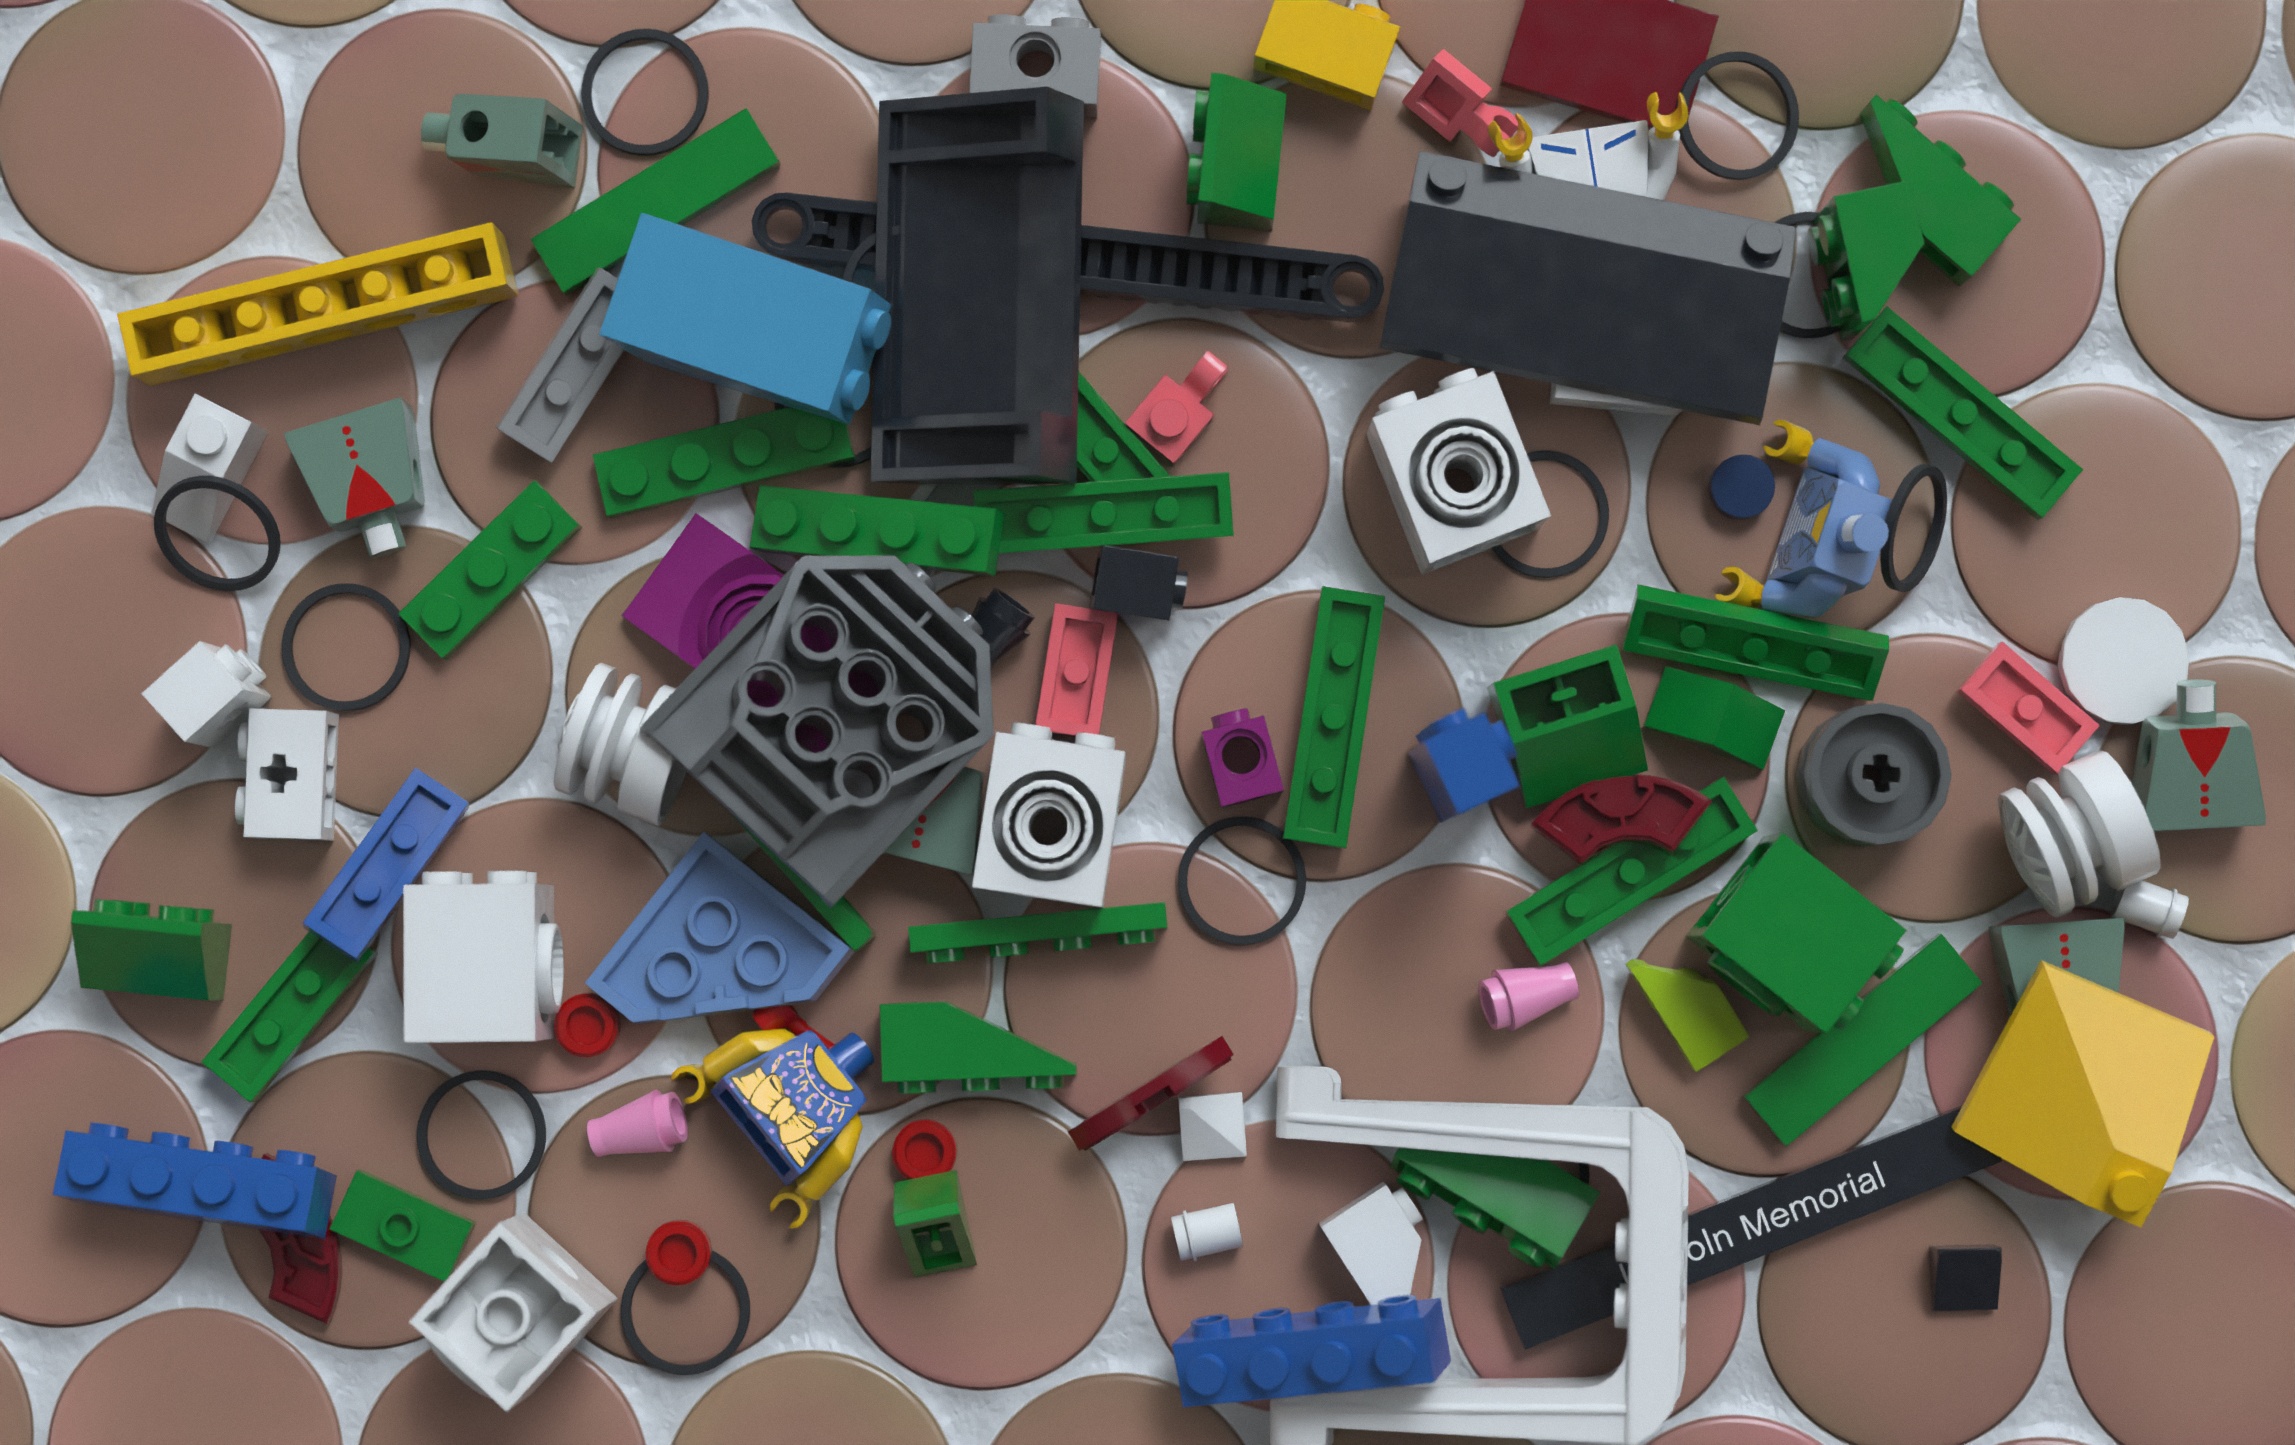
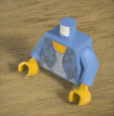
M1776 420L1773 422V425L1786 429L1788 439L1784 447L1779 450L1764 445L1765 453L1795 465L1807 460L1808 467L1803 469L1765 585H1761L1756 579L1738 567H1726L1721 571V575L1731 582L1738 584V587L1730 595L1715 594V598L1722 602L1757 608L1762 604L1764 610L1807 617L1821 616L1843 596L1866 588L1871 581L1880 549L1888 540L1889 531L1885 520L1892 500L1878 494L1880 481L1873 463L1867 456L1823 438H1818L1813 442V437L1807 429L1785 420Z

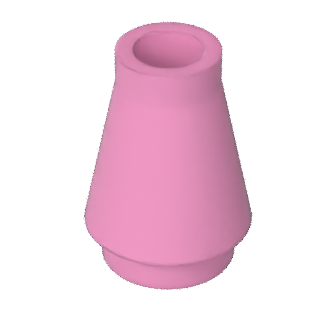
M1567 962L1554 966L1493 970L1491 978L1481 980L1478 986L1481 1005L1491 1028L1497 1030L1506 1027L1511 1032L1561 1004L1578 999L1579 997L1575 974Z
M656 1089L602 1117L589 1120L587 1123V1134L593 1153L597 1157H602L610 1154L672 1152L675 1144L687 1140L688 1127L684 1108L677 1094L674 1092L662 1094Z

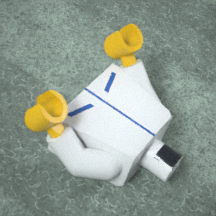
M1654 92L1647 100L1648 114L1654 126L1649 132L1647 120L1533 137L1529 124L1519 113H1515L1518 130L1513 137L1502 139L1500 127L1495 120L1488 126V135L1498 150L1502 152L1499 157L1500 167L1665 200L1676 175L1680 141L1678 130L1687 122L1688 107L1684 96L1679 92L1677 109L1670 115H1660L1657 113L1659 98L1657 92Z

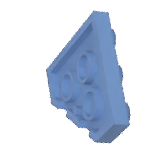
M703 832L586 980L585 984L633 1023L647 1024L816 1002L855 951L711 835Z

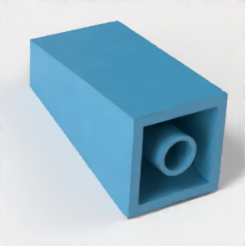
M641 213L599 335L650 365L850 425L855 410H859L863 406L870 388L868 372L875 351L884 345L889 335L891 326L889 310L891 304L869 288Z

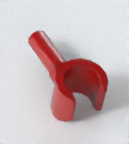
M792 1005L753 1010V1018L762 1030L786 1029L788 1027L796 1037L811 1030L819 1037L827 1049L835 1045V1043L809 1026Z

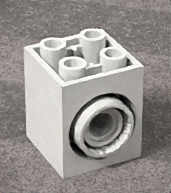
M1475 368L1466 369L1438 382L1440 388L1434 391L1435 394L1418 400L1415 392L1411 391L1384 401L1378 405L1380 411L1375 413L1376 417L1372 418L1366 433L1421 575L1537 531L1551 517L1494 371L1478 377ZM1452 468L1466 471L1473 479L1474 491L1459 493L1452 490L1445 481L1444 472Z
M1012 722L1011 734L996 732L972 887L981 890L1104 908L1127 759L1126 752L1114 750L1116 741L1113 737L1076 732L1075 744L1051 740V728ZM1049 810L1062 813L1066 817L1068 824L1064 838L1054 845L1039 844L1032 833V826L1036 817L1042 812Z
M487 871V884H473V873L422 872V885H404V1043L539 1041L555 1038V1014L561 1007L563 996L564 953L559 926L554 923V885L537 884V872Z
M521 1213L499 1222L409 1322L429 1340L428 1343L433 1352L459 1379L479 1394L489 1399H494L508 1412L535 1392L618 1298L529 1216Z

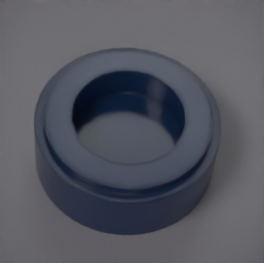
M1746 454L1735 455L1724 460L1713 471L1709 481V496L1712 504L1721 514L1735 520H1746L1760 514L1771 503L1775 492V480L1770 468L1759 458Z

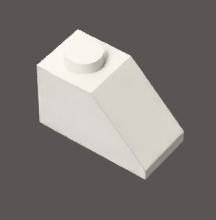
M194 394L165 450L151 514L155 515L157 505L164 494L174 484L186 478L216 476L241 485L268 431ZM206 488L186 491L175 497L169 504L166 522L211 544L235 497L219 490Z
M1382 1181L1319 1222V1225L1371 1305H1377L1378 1301L1388 1297L1410 1295L1422 1240L1413 1226L1422 1221L1423 1218L1403 1187L1391 1193L1387 1185Z

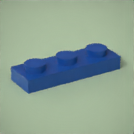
M415 767L303 921V928L358 963L403 901L404 885H414L422 872L469 809V802Z

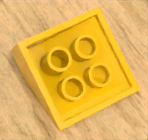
M2040 960L1951 1127L1959 1135L2077 1201L2142 1228L2173 1171L2214 1036L2207 1030Z

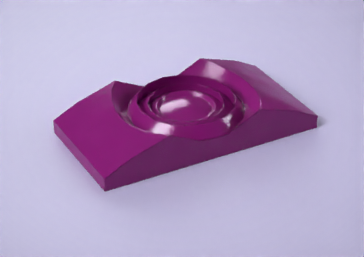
M695 513L622 616L696 669L784 575ZM813 626L804 627L800 630L801 641L807 649L817 653L830 650V639L825 631ZM859 670L848 673L849 687L855 694L865 698L877 696V683L870 674ZM757 680L747 684L748 697L757 706L770 708L778 704L777 692L769 683ZM802 725L795 728L796 741L813 753L825 750V738L819 729L810 725Z

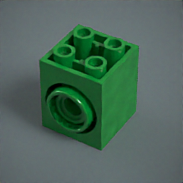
M1778 833L1761 838L1686 934V937L1710 955L1707 964L1718 976L1755 1005L1775 1017H1779L1784 1013L1805 1031L1827 1034L1833 1026L1839 1031L1842 1030L1857 1014L1864 1003V1000L1857 994L1873 975L1878 979H1882L1896 964L1904 951L1897 943L1907 930L1784 833Z

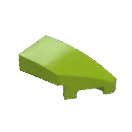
M1631 959L1625 963L1649 1005L1658 1013L1687 1063L1696 1072L1750 1037L1719 986L1712 979L1703 978L1695 969L1679 967V970L1648 965L1644 960Z

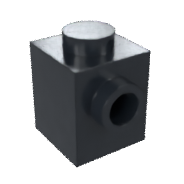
M1101 545L1098 547L1089 608L1170 621L1171 608L1182 609L1188 572L1178 570L1179 557Z

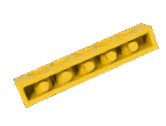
M493 222L117 313L131 376L149 386H154L519 297L505 235Z

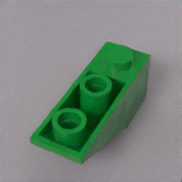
M1876 94L1859 115L1887 185L1907 180L1911 181L1924 244L1919 253L1960 287L1973 276L2022 219L2012 211L2014 203L2005 192L1990 182H1985L1981 185L1963 169L1966 166V162L1955 149L1940 140L1933 143L1917 130L1915 126L1918 124V121L1905 106L1893 99L1885 102Z
M948 1001L880 1004L882 1082L897 1081L898 1094L936 1092V1080L961 1079L962 1091L1000 1090V1078L1025 1077L1026 1089L1063 1088L1064 1075L1077 1074V1063Z
M1399 1147L1393 1156L1390 1166L1391 1169L1399 1173L1396 1180L1405 1189L1425 1200H1429L1432 1194L1455 1207L1451 1214L1460 1223L1481 1234H1485L1488 1228L1510 1241L1507 1249L1514 1256L1536 1268H1541L1543 1263L1548 1264L1554 1269L1557 1267L1601 1193L1547 1159Z

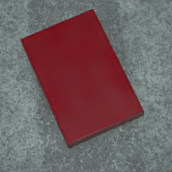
M1525 0L1500 86L1623 123L1647 120L1648 130H1650L1654 126L1651 123L1647 110L1648 97L1652 93L1657 92L1659 98L1657 113L1660 115H1670L1676 110L1678 93L1685 80L1697 66L1706 61L1719 15L1669 0ZM1699 81L1696 83L1690 96L1688 105V118L1699 85Z

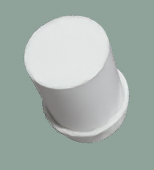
M2139 881L2124 889L2117 890L2110 916L2113 918H2124V922L2155 932L2157 937L2163 935L2173 939L2182 925L2189 898L2177 893V889L2172 888L2168 890L2145 881Z
M1234 1203L1186 1213V1210H1184L1183 1214L1171 1217L1181 1261L1192 1258L1194 1261H1197L1196 1257L1243 1247Z

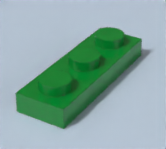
M533 480L398 614L442 659L447 660L556 554L582 526L536 480Z
M308 932L201 1062L250 1103L256 1102L378 955V952L369 946L359 962L356 963Z

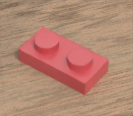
M1055 603L1037 712V726L1051 728L1050 731L1052 733L1076 737V732L1099 735L1118 613Z
M2003 641L1995 645L1956 691L2053 775L2059 773L2061 767L2072 759L2100 726Z

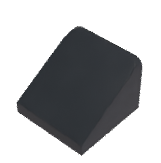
M1994 1244L1929 1246L1932 1311L1998 1309L2002 1247Z

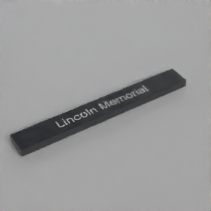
M1961 1105L1688 1213L1687 1286L2002 1162V1158L1954 1132L1951 1126L1963 1106ZM1616 1242L1558 1264L1555 1269L1551 1267L1500 1287L1523 1348L1526 1350L1615 1315L1616 1288H1620V1283H1628V1262H1616Z

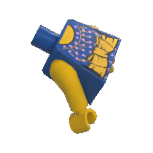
M786 1029L749 1031L738 1034L703 1057V1065L690 1064L678 1067L671 1075V1082L682 1079L689 1072L697 1077L699 1088L693 1096L682 1101L684 1103L699 1102L707 1099L711 1093L714 1095L786 1185L779 1190L772 1200L770 1211L772 1212L780 1201L784 1199H792L800 1206L801 1213L797 1215L788 1227L793 1229L801 1226L809 1215L812 1208L811 1199H821L851 1166L863 1129L862 1121L857 1111L867 1101L864 1093L853 1079L874 1063V1056L867 1044L853 1032L847 1034L830 1049H827L819 1037L811 1030L797 1037ZM796 1179L797 1186L789 1185Z

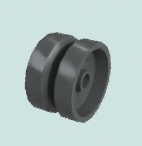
M1882 702L1841 711L1818 725L1800 749L1795 772L1799 802L1814 826L1838 842L1860 847L1905 841L1930 826L1946 803L1952 776L1947 748L1933 726L1908 708ZM1872 765L1878 770L1880 778L1876 786H1874L1873 781L1863 779L1862 770L1864 767Z

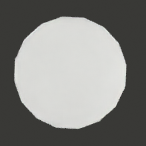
M2118 597L2092 605L2071 621L2064 634L2065 638L2062 641L2058 657V671L2064 691L2080 709L2093 718H2098L2112 724L2130 725L2144 721L2145 718L2150 716H2158L2176 701V683L2187 680L2189 652L2182 630L2166 611L2145 600Z

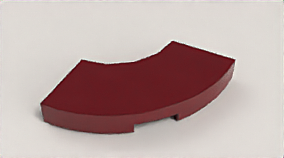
M1636 775L1614 777L1599 781L1594 780L1568 791L1552 802L1531 823V828L1581 866L1600 850L1623 842L1649 843L1673 854L1709 808L1712 800L1684 784L1656 776Z
M1220 1036L1107 1105L1067 1132L1078 1150L1084 1149L1086 1151L1138 1120L1141 1116L1166 1100L1180 1094L1231 1061V1056L1234 1054L1224 1037Z
M266 1153L263 1154L261 1159L275 1161L276 1157ZM329 1215L325 1239L258 1229L270 1248L274 1270L268 1298L325 1324L330 1323L337 1307L342 1281L340 1242L337 1232L330 1230L333 1222L331 1216Z

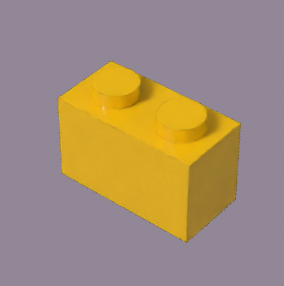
M1274 0L1255 52L1253 69L1372 111L1397 42L1400 26L1390 23L1391 16L1385 11L1366 4H1355L1353 10L1330 2V0Z

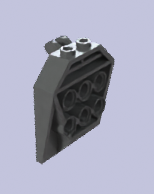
M803 556L640 727V730L647 737H651L813 889L830 908L994 735L990 647L980 637L983 634L982 628L965 610L959 607L951 609L934 593L936 590L934 582L921 568L910 562L904 565L896 556ZM809 626L822 629L830 639V650L817 653L807 649L801 641L800 630ZM859 670L870 674L877 683V696L865 698L855 694L849 687L848 673ZM757 680L769 683L777 692L778 704L770 708L757 706L748 697L747 684ZM909 715L918 719L924 727V741L913 743L903 739L896 729V717ZM802 725H810L819 729L825 738V750L819 753H810L803 750L796 742L795 728ZM854 769L867 774L873 785L872 796L857 798L848 793L843 783L844 772Z

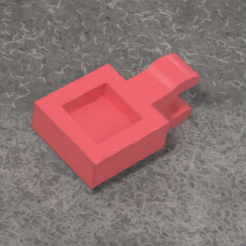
M1444 49L1432 59L1402 101L1405 106L1449 142L1462 130L1474 141L1478 148L1491 157H1495L1499 150L1488 135L1489 124L1495 120L1500 127L1502 139L1513 137L1518 130V122L1512 113L1501 107L1489 106L1483 103L1492 88Z
M1207 351L1188 374L1181 386L1165 374L1125 422L1126 426L1175 465L1215 417L1201 403L1226 375L1228 366L1210 351Z

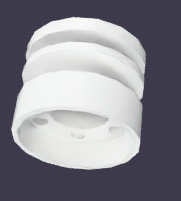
M600 663L595 666L587 678L582 691L575 697L564 721L558 742V760L553 785L556 791L572 795L578 790L587 774L584 797L586 801L596 804L607 792L613 780L619 781V813L660 826L672 809L687 771L651 737H647L640 730V727L676 689L664 685L656 692L647 709L639 707L642 692L641 677L632 673L626 676L615 695L618 678L617 669Z
M2098 750L2061 767L2058 775L2062 799L2045 779L2039 777L2028 782L2026 787L2027 796L2022 790L2012 788L2000 793L1997 799L1999 817L2011 858L2022 879L2032 890L2039 903L2050 915L2056 918L2073 910L2075 906L2074 897L2085 905L2097 899L2098 886L2094 869L2111 888L2121 890L2157 874L2161 868L2159 849L2145 809L2119 764L2105 751Z

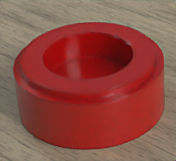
M594 993L578 994L567 999L556 1013L554 1020V1031L559 1044L567 1052L578 1057H594L607 1052L616 1043L621 1030L618 1010L600 995Z
M920 1119L906 1125L896 1136L892 1149L893 1160L897 1170L908 1180L951 1171L955 1165L958 1153L957 1143L952 1132L944 1124L931 1119Z
M673 1220L663 1224L652 1233L646 1246V1261L650 1271L657 1279L669 1285L681 1286L695 1281L705 1273L712 1259V1244L709 1236L698 1224L688 1220Z

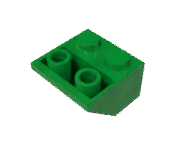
M1211 72L1209 91H1196L1192 142L1204 143L1203 155L1190 154L1186 204L1198 205V224L1272 231L1286 93L1227 74Z
M1910 180L1833 196L1814 218L1815 227L1808 229V243L1812 260L1816 266L1824 265L1829 289L1822 290L1821 294L1824 316L1829 327L1838 326L1840 341L1854 339L1876 319L1924 244Z
M1617 644L1493 682L1487 687L1497 721L1503 723L1517 753V757L1511 760V765L1520 785L1518 787L1525 809L1556 800L1568 791L1594 780L1599 781L1614 777L1632 776L1648 771L1637 706Z
M94 899L93 911L72 910L71 929L81 988L206 1001L224 1000L232 924L213 922V909L159 905L158 916H149L151 903Z

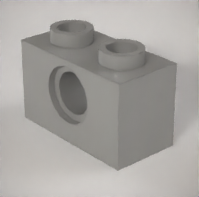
M1007 14L991 15L988 17V23H973L970 93L1048 86L1083 100L1084 117H1098L1101 61L1100 28H1089L1087 20L1073 17L1054 18L1051 20V26L1025 25V18ZM1032 51L1045 52L1054 60L1053 67L1047 74L1041 77L1027 76L1018 67L1024 55Z

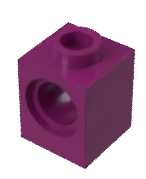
M1243 708L1211 717L1213 729L1203 731L1201 736L1220 808L1282 793L1284 788L1264 715L1250 719L1248 708ZM1243 738L1251 741L1256 746L1259 752V762L1254 770L1246 774H1236L1227 769L1222 760V750L1231 740Z

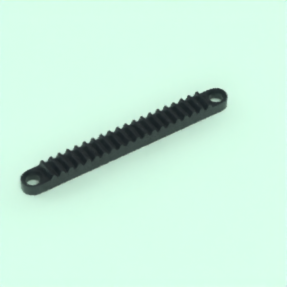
M788 192L774 193L763 199L755 208L752 217V231L759 246L768 255L786 261L818 264L828 268L835 266L846 268L855 249L866 238L876 233L877 202ZM780 210L794 211L802 219L803 228L801 234L790 243L781 244L775 242L767 234V224L770 217ZM1081 225L1080 295L1092 294L1101 298L1118 297L1128 301L1144 300L1155 304L1164 302L1174 306L1191 305L1200 309L1219 308L1228 312L1244 311L1255 315L1264 313L1274 317L1291 316L1300 320L1318 319L1350 323L1360 322L1370 317L1379 307L1384 292L1383 277L1378 267L1369 259L1358 255ZM876 245L864 254L856 270L865 269L875 273ZM1346 272L1361 274L1370 285L1369 297L1358 306L1342 304L1334 294L1333 285L1335 280Z

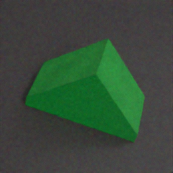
M1665 666L1643 727L1753 768L1764 770L1785 710L1735 684Z
M957 1170L895 1182L893 1214L895 1227L914 1277L977 1265Z

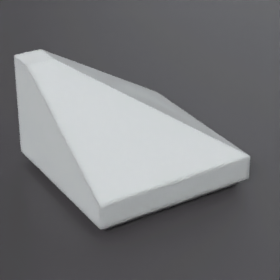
M1242 1092L1178 1097L1183 1161L1247 1156Z

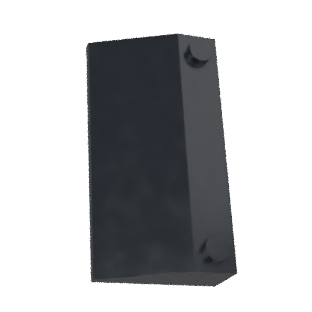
M1046 86L879 101L875 293L891 304L889 310L891 326L886 342L880 349H876L873 357L871 482L967 485L1076 483L1083 100ZM900 225L899 234L892 236V226Z
M1419 151L1407 200L1380 348L1760 426L1763 419L1791 276L1797 227Z

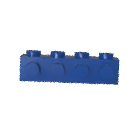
M1462 708L1430 723L1428 727L1416 735L1419 745L1407 754L1440 823L1520 786L1508 762L1517 757L1512 740L1501 721L1490 725L1485 712L1469 719L1465 709Z
M93 1122L89 1125L88 1134L65 1131L53 1195L83 1204L325 1239L337 1175L314 1167L316 1159L314 1155L277 1150L275 1161L252 1158L254 1147L226 1141H214L212 1152L190 1149V1137L164 1132H152L150 1143L128 1140L129 1129Z
M1414 1295L1392 1296L1378 1301L1377 1305L1354 1307L1353 1303L1348 1301L1333 1302L1318 1306L1314 1311L1291 1313L1289 1308H1274L1257 1312L1252 1315V1318L1229 1320V1316L1225 1314L1204 1316L1191 1321V1326L1172 1344L1183 1407L1435 1383L1451 1362L1441 1298L1417 1300Z

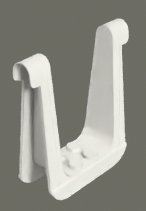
M1277 1066L1276 1138L1584 1162L1601 1166L1614 1175L1626 1192L1629 1207V1218H1621V1222H1617L1616 1262H1628V1283H1620V1288H1616L1615 1328H1627V1346L1624 1360L1620 1366L1605 1375L1593 1377L1437 1379L1435 1383L1270 1399L1269 1445H1332L1335 1428L1636 1445L1661 1428L1673 1411L1675 1402L1680 1397L1686 1371L1689 1168L1684 1144L1670 1122L1649 1107L1341 1099V1077L1333 1068Z

